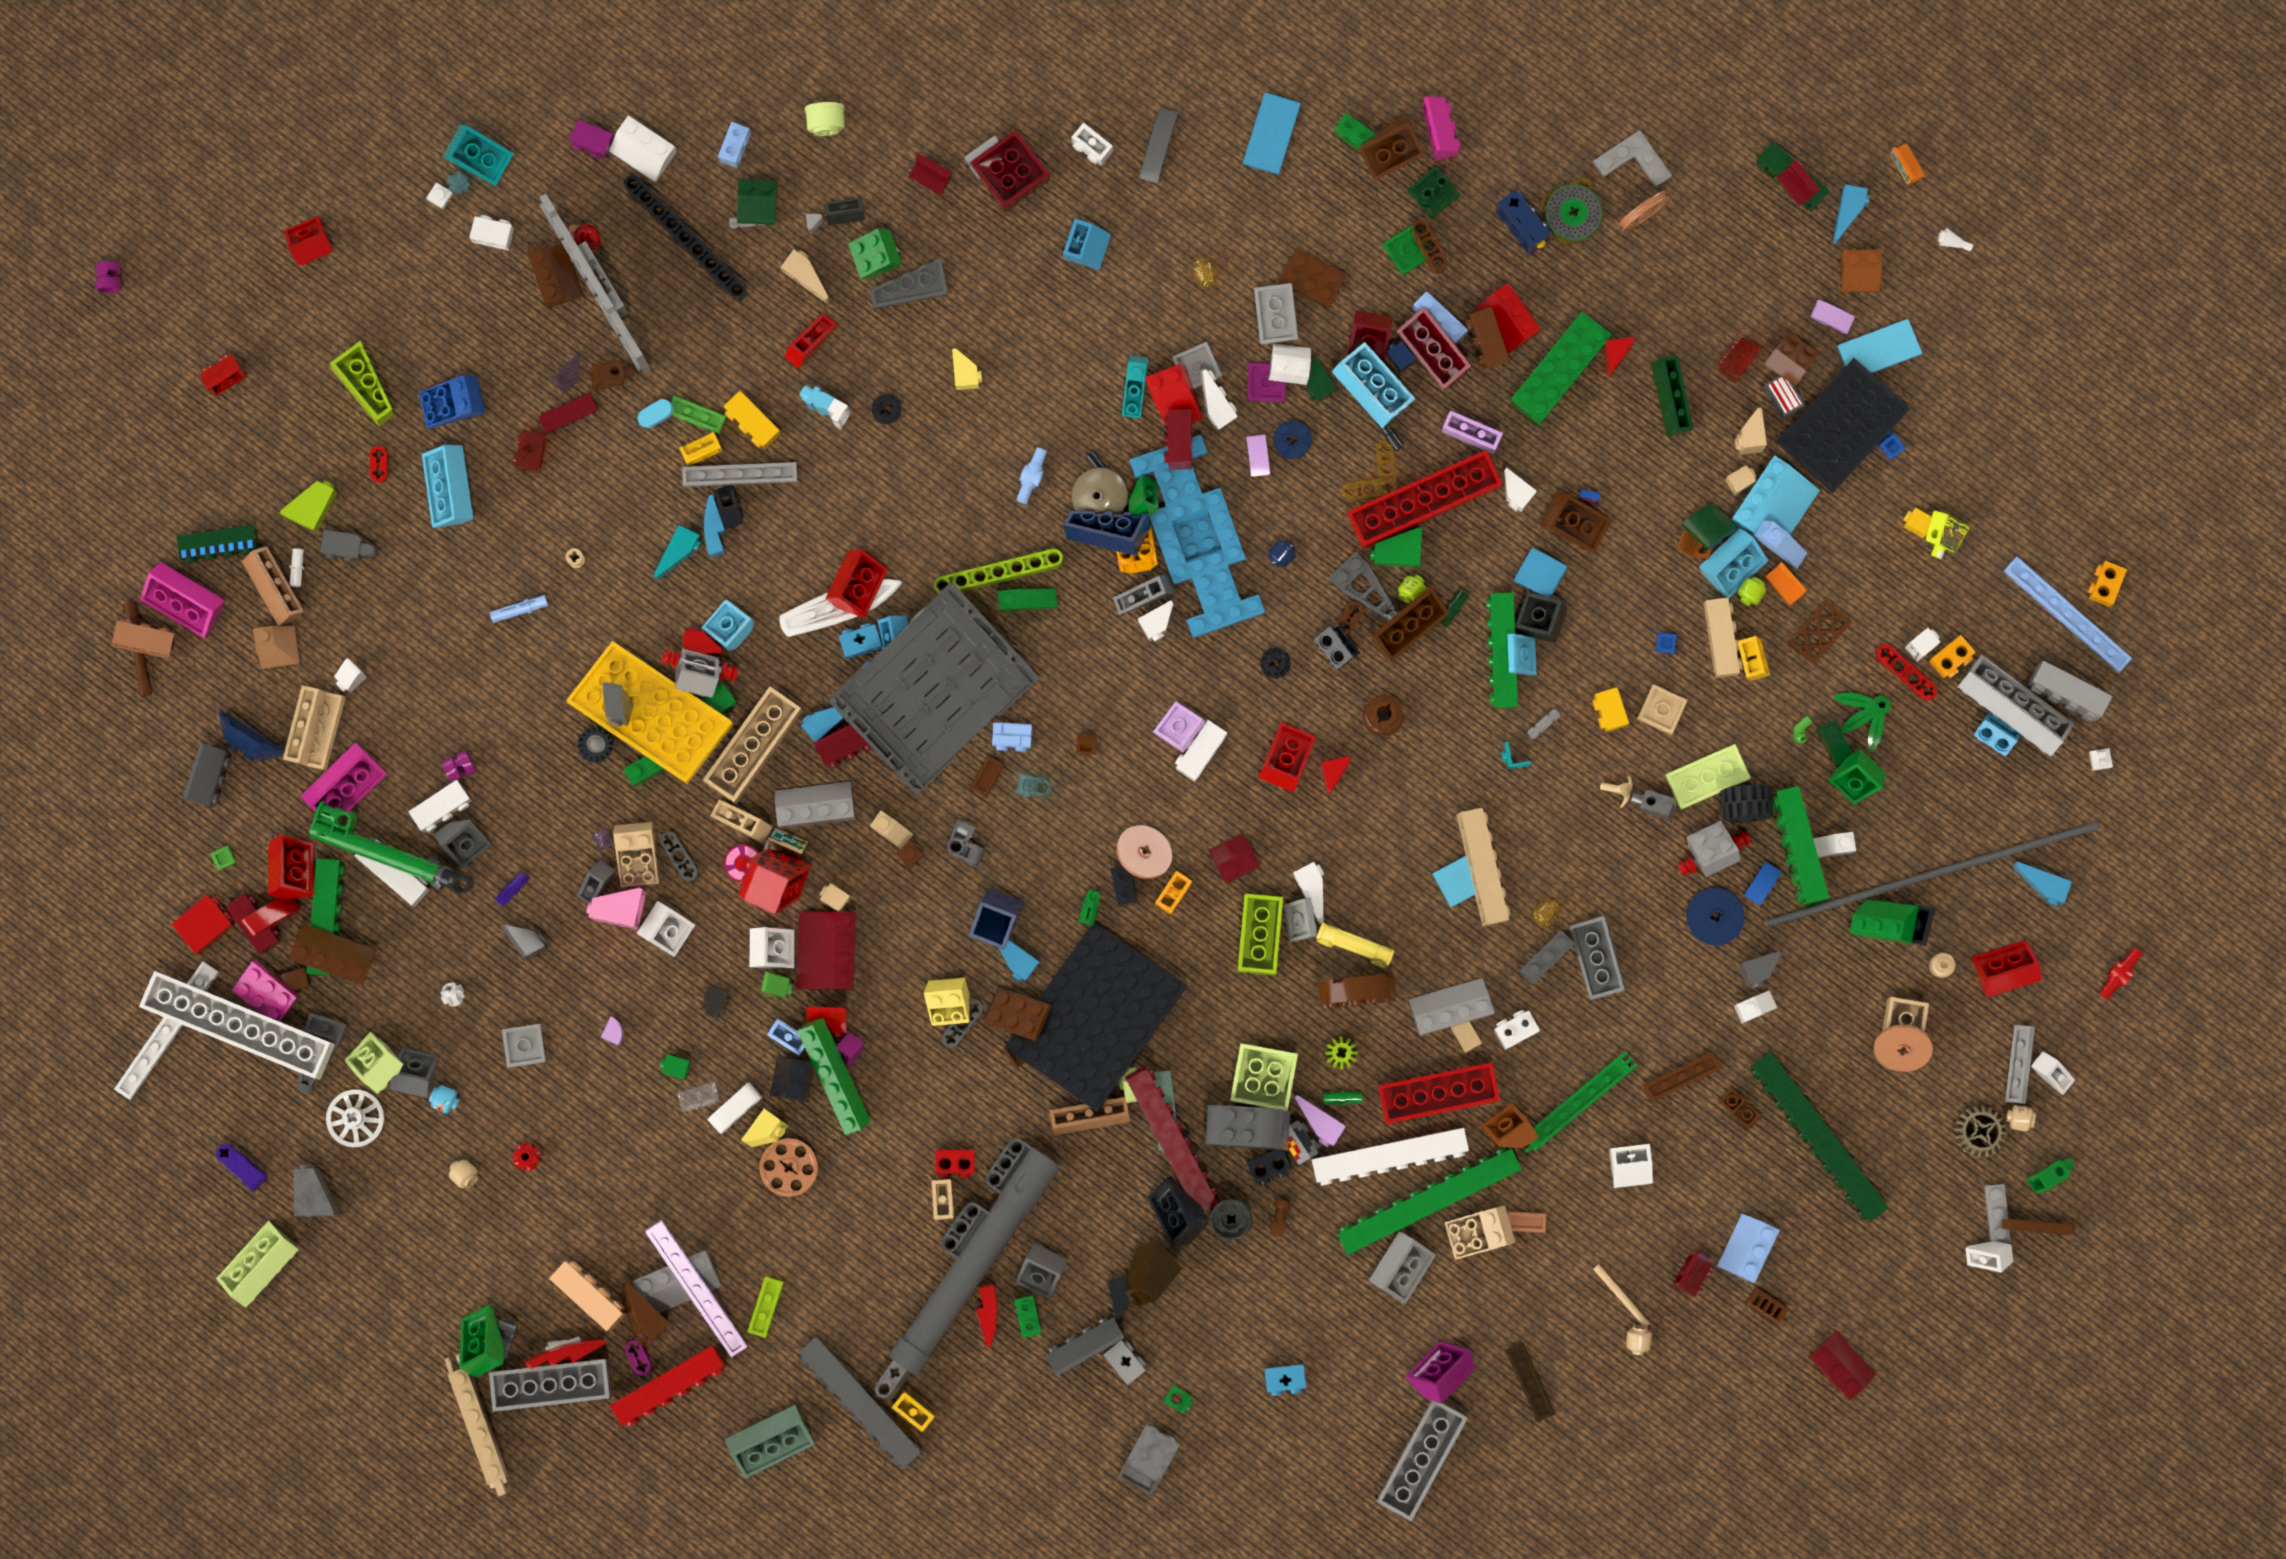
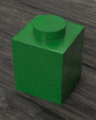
M667 1054L666 1058H662L660 1064L661 1073L686 1080L691 1062Z

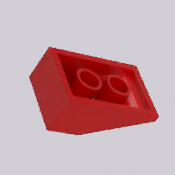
M1178 364L1145 377L1150 394L1164 423L1165 417H1168V410L1191 409L1193 423L1204 419L1185 365Z
M1281 722L1258 778L1294 792L1316 736Z

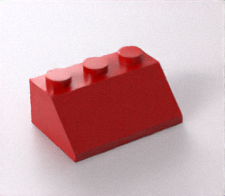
M1509 283L1492 293L1476 307L1477 311L1492 307L1507 354H1510L1540 333V327Z
M862 549L850 550L847 552L825 599L842 611L866 618L888 569Z
M279 835L268 843V895L282 899L312 897L314 895V843L285 835Z
M2026 940L1971 957L1979 984L1987 998L2042 981L2040 963Z

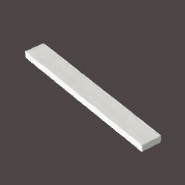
M202 961L187 984L206 992L220 972ZM164 1017L114 1089L129 1100H132L183 1025Z

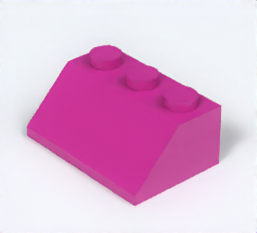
M1424 97L1422 110L1435 161L1457 156L1458 150H1460L1459 139L1454 137L1456 127L1454 120H1450L1449 114H1452L1450 103H1446L1445 97Z

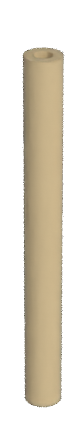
M1599 1264L1594 1267L1593 1270L1640 1324L1647 1327L1650 1322Z

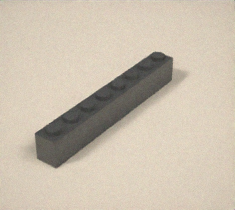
M815 1337L799 1352L801 1355L799 1359L806 1367L810 1365L814 1369L812 1372L819 1381L823 1379L828 1384L826 1389L832 1395L835 1393L840 1398L838 1402L845 1410L849 1408L854 1413L852 1417L858 1424L863 1423L867 1427L865 1432L872 1439L874 1437L880 1442L878 1446L883 1452H889L893 1456L891 1460L898 1468L900 1466L905 1468L922 1452L818 1337Z

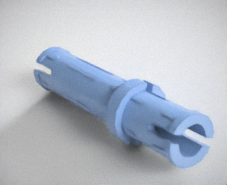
M545 595L530 600L527 598L518 604L490 611L492 622L496 623L520 614H530L536 609L547 607L548 602Z

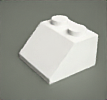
M1273 343L1269 380L1307 385L1310 372L1311 348Z
M657 901L637 934L675 957L695 924Z
M767 927L750 929L749 967L794 968V930Z

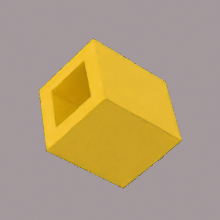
M1915 507L1912 512L1908 511L1903 521L1906 522L1904 528L1924 538L1928 533L1932 517Z

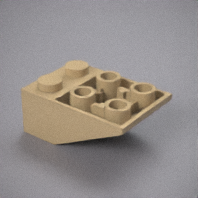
M653 822L615 825L613 836L621 887L658 884L659 875Z
M1505 1205L1445 1222L1455 1260L1516 1243Z

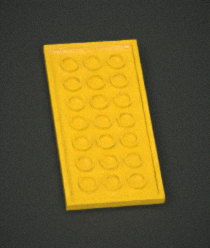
M613 641L566 700L569 705L686 784L689 783L733 725L731 720L691 693L675 689L673 681ZM603 682L622 685L632 701L633 709L628 726L621 725V727H616L607 720L604 707Z

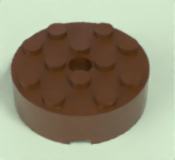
M1394 973L1317 982L1319 1005H1322V1009L1352 1005L1360 1006L1376 1002L1384 1003L1395 1001V997H1397Z

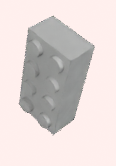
M2045 661L2036 666L2026 685L2034 694L2046 696L2047 700L2053 704H2062L2065 706V710L2081 714V718L2088 722H2095L2101 718L2112 698L2111 695Z

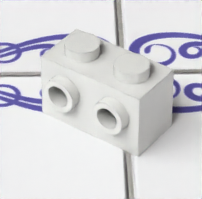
M1084 123L1072 136V146L1080 153L1083 151L1087 154V158L1095 165L1098 163L1102 166L1113 153V146Z
M1521 1010L1513 1015L1514 1019L1510 1021L1504 1019L1496 1024L1497 1028L1494 1029V1032L1504 1050L1540 1031L1530 1011L1524 1012V1010Z

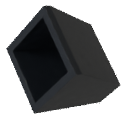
M777 1058L770 1096L808 1103L814 1073L812 1062Z

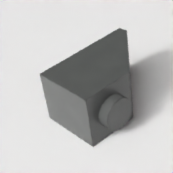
M599 860L588 871L576 896L587 904L592 902L593 898L600 897L609 884L615 870Z

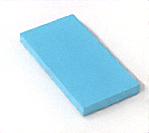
M1908 319L1837 346L1845 367L1855 358L1871 373L1922 355Z

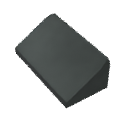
M862 197L824 203L827 224L829 226L865 220Z

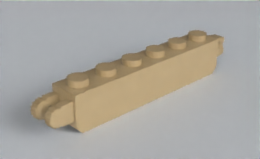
M459 1353V1354H456V1356H457L456 1359H457V1362H458V1363H459L460 1353ZM446 1358L445 1363L449 1371L448 1377L486 1483L490 1485L491 1489L495 1487L498 1496L505 1495L507 1491L504 1484L508 1482V1473L473 1376L462 1370L455 1371L452 1360Z

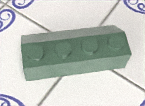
M796 1405L725 1439L730 1455L745 1479L815 1445Z

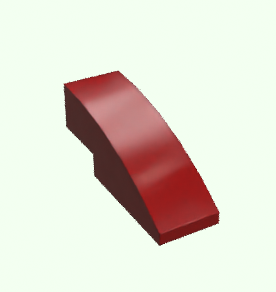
M278 898L245 917L242 922L254 936L277 926L281 921L293 917L301 907L294 898Z
M994 1284L978 1288L983 1308L976 1309L986 1347L992 1345L997 1325L998 1307Z

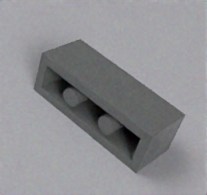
M1561 930L1519 973L1532 986L1574 943Z

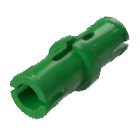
M1323 1092V1105L1341 1104V1106H1345V1104H1362V1092Z

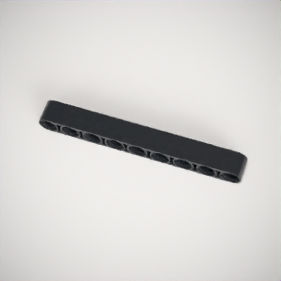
M636 175L627 176L624 180V187L628 194L734 301L744 300L747 296L744 284ZM637 182L638 186L635 189H630L629 184ZM650 195V201L643 202V196ZM658 208L664 209L663 214L659 216L655 215V211ZM670 222H677V226L675 228H668V224ZM687 234L690 236L687 242L681 241L683 235ZM702 248L703 252L700 255H695L694 250ZM715 261L716 266L714 268H708V262ZM723 274L729 275V279L725 282L720 281V277ZM739 287L743 289L741 294H733V290L735 288Z

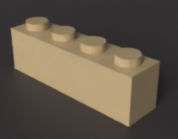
M1728 597L1706 600L1703 604L1715 678L1736 676L1742 670V661L1737 656V651H1739L1738 639L1735 640L1734 637L1736 623L1731 618L1733 604L1729 602Z

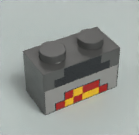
M1297 1120L1289 1127L1288 1150L1297 1165L1300 1166L1318 1154L1317 1149H1319V1146L1314 1138L1310 1140L1306 1134L1309 1130L1304 1122L1299 1123Z

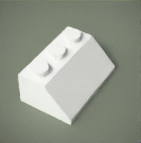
M627 116L617 130L609 152L654 182L659 179L677 153L675 146L630 116Z

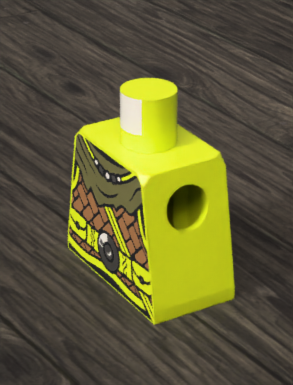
M1934 511L1926 536V541L1935 545L1931 556L1942 559L1945 550L1956 552L1970 526L1948 514Z

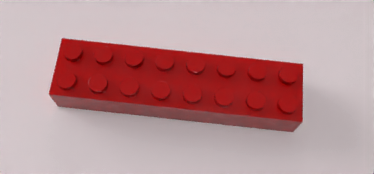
M1487 450L1350 510L1347 512V518L1362 550L1375 545V543L1391 538L1501 489L1502 482Z

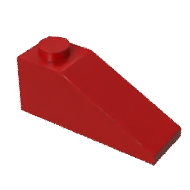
M822 313L789 345L784 358L799 369L812 357L838 324Z

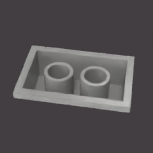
M1399 1231L1369 1279V1282L1403 1304H1406L1436 1255Z

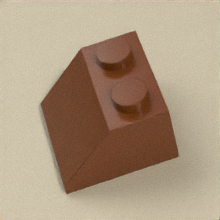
M1843 250L1840 255L1841 293L1880 292L1882 250Z
M1513 1103L1481 1125L1499 1147L1524 1148L1538 1138L1530 1122Z

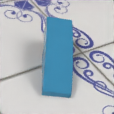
M713 494L708 497L704 517L705 542L710 558L725 554L719 536L726 534Z

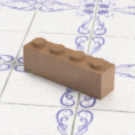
M267 546L253 550L241 561L278 626L293 622L304 612Z
M1125 1097L1107 1100L1099 1112H1096L1086 1104L1049 1110L1054 1135L1131 1122L1128 1103Z

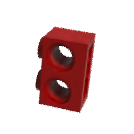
M935 1150V1174H940V1178H951V1174H959V1178H971V1174H975V1150ZM943 1159H949L951 1162V1166L946 1170L940 1167V1162ZM962 1159L970 1161L968 1169L960 1168L959 1163Z

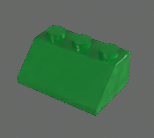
M1865 900L1853 914L1850 934L1866 939L1912 944L1919 906Z

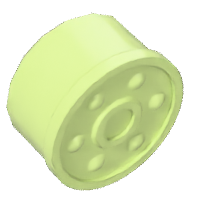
M821 102L805 107L807 130L814 135H835L845 127L843 104Z

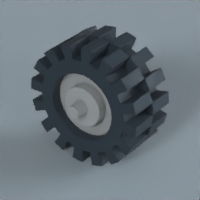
M599 727L589 728L581 734L577 741L578 753L582 756L583 760L586 759L589 763L602 762L612 752L613 740L604 729L601 730Z

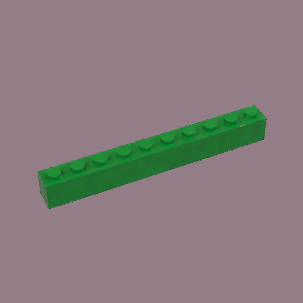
M1505 1147L1495 1152L1497 1156L1491 1159L1489 1156L1478 1160L1479 1165L1472 1167L1470 1164L1461 1169V1174L1455 1176L1452 1173L1444 1177V1182L1437 1184V1182L1431 1183L1426 1186V1191L1420 1193L1417 1190L1409 1194L1410 1199L1403 1202L1401 1198L1391 1203L1392 1208L1385 1210L1383 1207L1375 1211V1216L1369 1219L1367 1216L1356 1220L1358 1224L1350 1227L1348 1224L1340 1228V1233L1337 1236L1346 1255L1362 1249L1522 1170L1512 1148L1507 1150Z

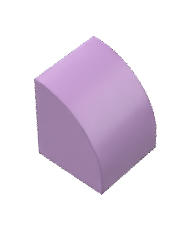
M610 1017L601 1038L621 1047L624 1039L623 1027L618 1020Z

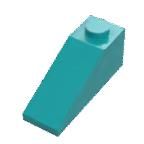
M678 525L653 577L659 581L692 556L694 551L697 552L702 543L700 535Z

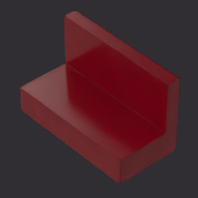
M918 154L915 159L916 164L908 177L941 196L952 178V172Z
M1794 160L1785 171L1776 177L1799 207L1816 195L1820 189L1797 160Z

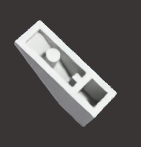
M1313 862L1293 872V876L1305 899L1311 898L1314 907L1313 914L1318 924L1321 925L1323 922V878L1321 876L1324 873L1320 865L1316 866Z

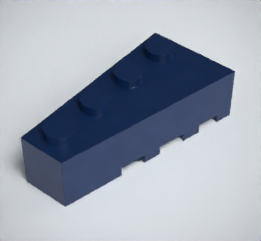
M1070 511L1063 524L1066 539L1134 556H1137L1151 528L1148 513L1132 515V512H1124V515L1113 514V512L1095 514V511Z

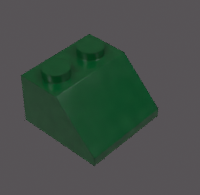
M739 179L737 223L775 225L778 199L777 181Z

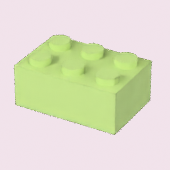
M371 1032L344 1060L359 1079L377 1094L386 1088L390 1079L397 1075L404 1065L390 1048Z

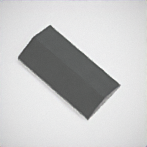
M1606 916L1571 925L1570 930L1589 999L1594 1000L1625 991V984Z

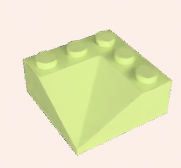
M1240 1044L1230 1102L1288 1111L1298 1054Z

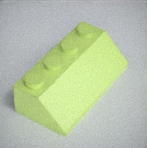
M268 1221L216 1279L230 1297L246 1308L299 1249L274 1224Z

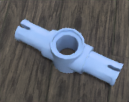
M1037 447L1031 462L1024 466L1020 477L1021 489L1016 501L1027 505L1032 489L1039 486L1044 473L1041 466L1047 453L1046 450Z

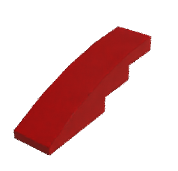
M591 1339L559 1345L525 1360L524 1363L530 1369L537 1367L545 1361L548 1365L553 1366L565 1358L568 1362L574 1363L606 1344V1341L603 1339Z

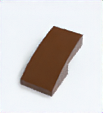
M305 968L276 976L293 991L310 987Z

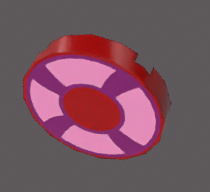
M747 844L732 847L724 859V868L727 875L732 880L740 883L742 877L746 875L748 869L746 866L749 859L759 854V852Z

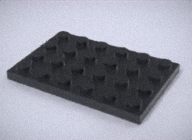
M1853 358L1776 443L1833 493L1911 408Z

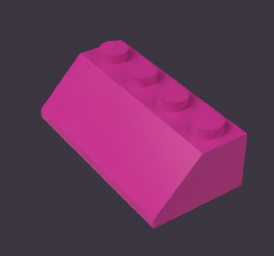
M162 562L148 573L140 598L142 602L202 638H205L220 616L225 602L224 599Z
M355 742L301 797L315 812L321 801L326 802V805L329 807L350 811L387 773Z

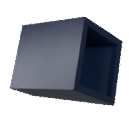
M989 888L979 904L968 936L1004 950L1019 920L1025 902Z

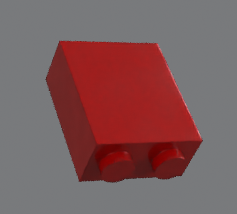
M206 895L171 924L197 955L203 953L235 926L232 923L233 917L228 911H222L219 907L222 904L215 896Z

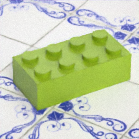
M1255 894L1244 895L1237 972L1276 976L1283 897Z

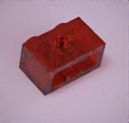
M522 429V434H519L517 438L518 453L514 454L513 464H515L517 470L540 474L547 442L545 433ZM531 447L533 452H530L528 455L525 451H529Z

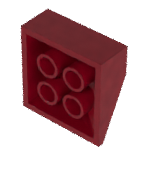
M1017 130L970 163L1004 212L1010 210L1050 180L1049 172Z

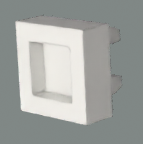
M2109 748L2089 752L2092 771L2113 767Z

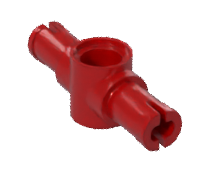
M2133 948L2124 960L2117 961L2108 972V981L2098 994L2108 1000L2118 987L2125 986L2134 974L2132 972L2134 965L2143 954L2136 948Z

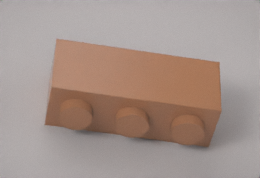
M121 619V621L116 622L111 646L168 659L174 633H170V630L166 628H159L157 630L151 628L148 624L141 623L139 626L132 624L130 620Z

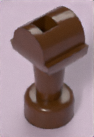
M1275 1200V1207L1278 1209L1275 1220L1270 1224L1271 1233L1274 1236H1281L1286 1229L1284 1222L1285 1210L1290 1209L1291 1202Z

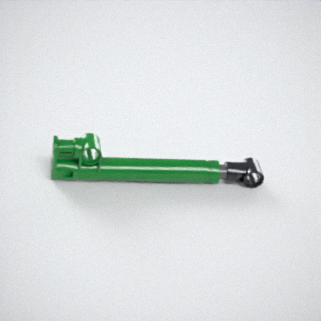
M321 801L318 805L309 831V837L418 878L426 879V881L432 883L438 881L440 885L453 889L460 894L473 889L474 880L469 875H462L446 868L442 870L438 864L353 833L357 822L354 812L329 807L324 801ZM344 815L349 819L347 825L343 822ZM461 879L465 880L467 884L465 889L460 886Z

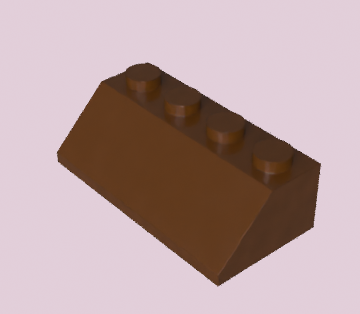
M1430 586L1372 635V641L1380 653L1392 662L1450 613L1433 587Z
M303 924L295 940L289 960L364 986L377 950Z

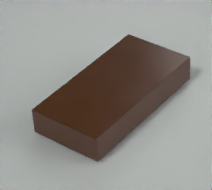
M988 755L970 790L987 798L1005 764Z

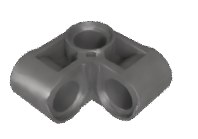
M958 819L947 845L948 852L952 857L977 868L985 849L969 843L976 826ZM954 843H958L962 847L960 851L953 852L951 846Z

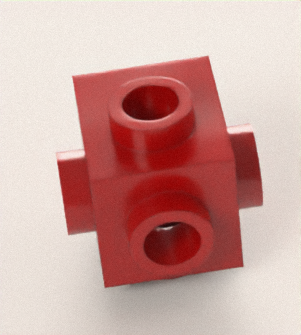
M527 1142L517 1146V1150L513 1152L515 1157H512L516 1168L520 1167L523 1171H532L537 1168V1164L541 1163L540 1157L542 1155L537 1146L534 1147L532 1144L528 1145ZM524 1153H527L529 1155V1158L526 1161H524L522 1158Z

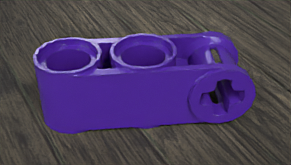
M223 1144L217 1148L216 1157L252 1191L255 1192L268 1178L263 1171L254 1166L246 1156L233 1146ZM223 1150H229V1151H228V1154H229L230 1156H229V1157H223V1155H224Z

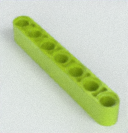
M1050 549L939 577L935 580L934 588L938 594L941 591L938 589L940 583H954L961 592L1057 569L1063 563V556L1059 550ZM1051 555H1058L1060 559L1057 563H1051L1049 557ZM1034 559L1041 561V565L1037 568L1030 565ZM1020 564L1023 568L1020 572H1014L1012 570L1013 565ZM998 568L1004 571L1001 577H996L993 574ZM978 573H983L986 576L981 582L975 580V576ZM959 578H965L967 580V583L964 586H958L956 584Z

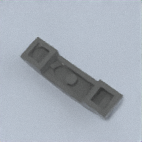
M1160 107L1139 179L1158 184L1178 112Z

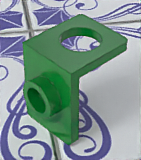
M1172 1386L1164 1403L1183 1414L1184 1410L1189 1411L1193 1401H1191V1395L1176 1386ZM1173 1393H1180L1182 1395L1181 1403H1172L1171 1395Z

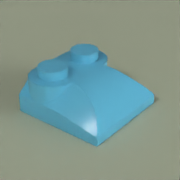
M726 599L701 628L725 649L730 651L736 649L750 634L754 621Z

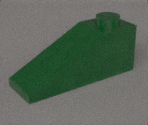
M1836 719L1815 731L1837 769L1852 752Z

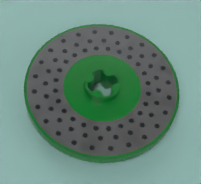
M1575 184L1565 185L1554 191L1549 197L1545 207V218L1549 228L1555 235L1565 240L1578 241L1589 237L1596 231L1602 218V208L1597 196L1588 188ZM1571 208L1574 211H1578L1576 217L1574 215H1569Z

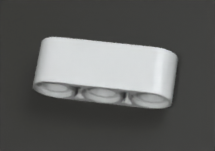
M749 1082L713 1113L708 1121L722 1134L753 1107L762 1096Z

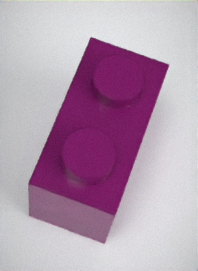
M578 120L569 141L573 145L572 148L577 151L583 152L585 150L590 152V155L594 158L600 159L602 157L606 159L614 136L612 133Z

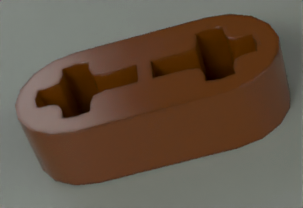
M1357 601L1350 602L1337 622L1340 625V623L1344 624L1347 619L1350 620L1348 624L1350 629L1344 630L1347 635L1353 631L1362 616V604ZM1355 606H1358V611L1360 613H1355L1351 618V609L1349 608H1354Z

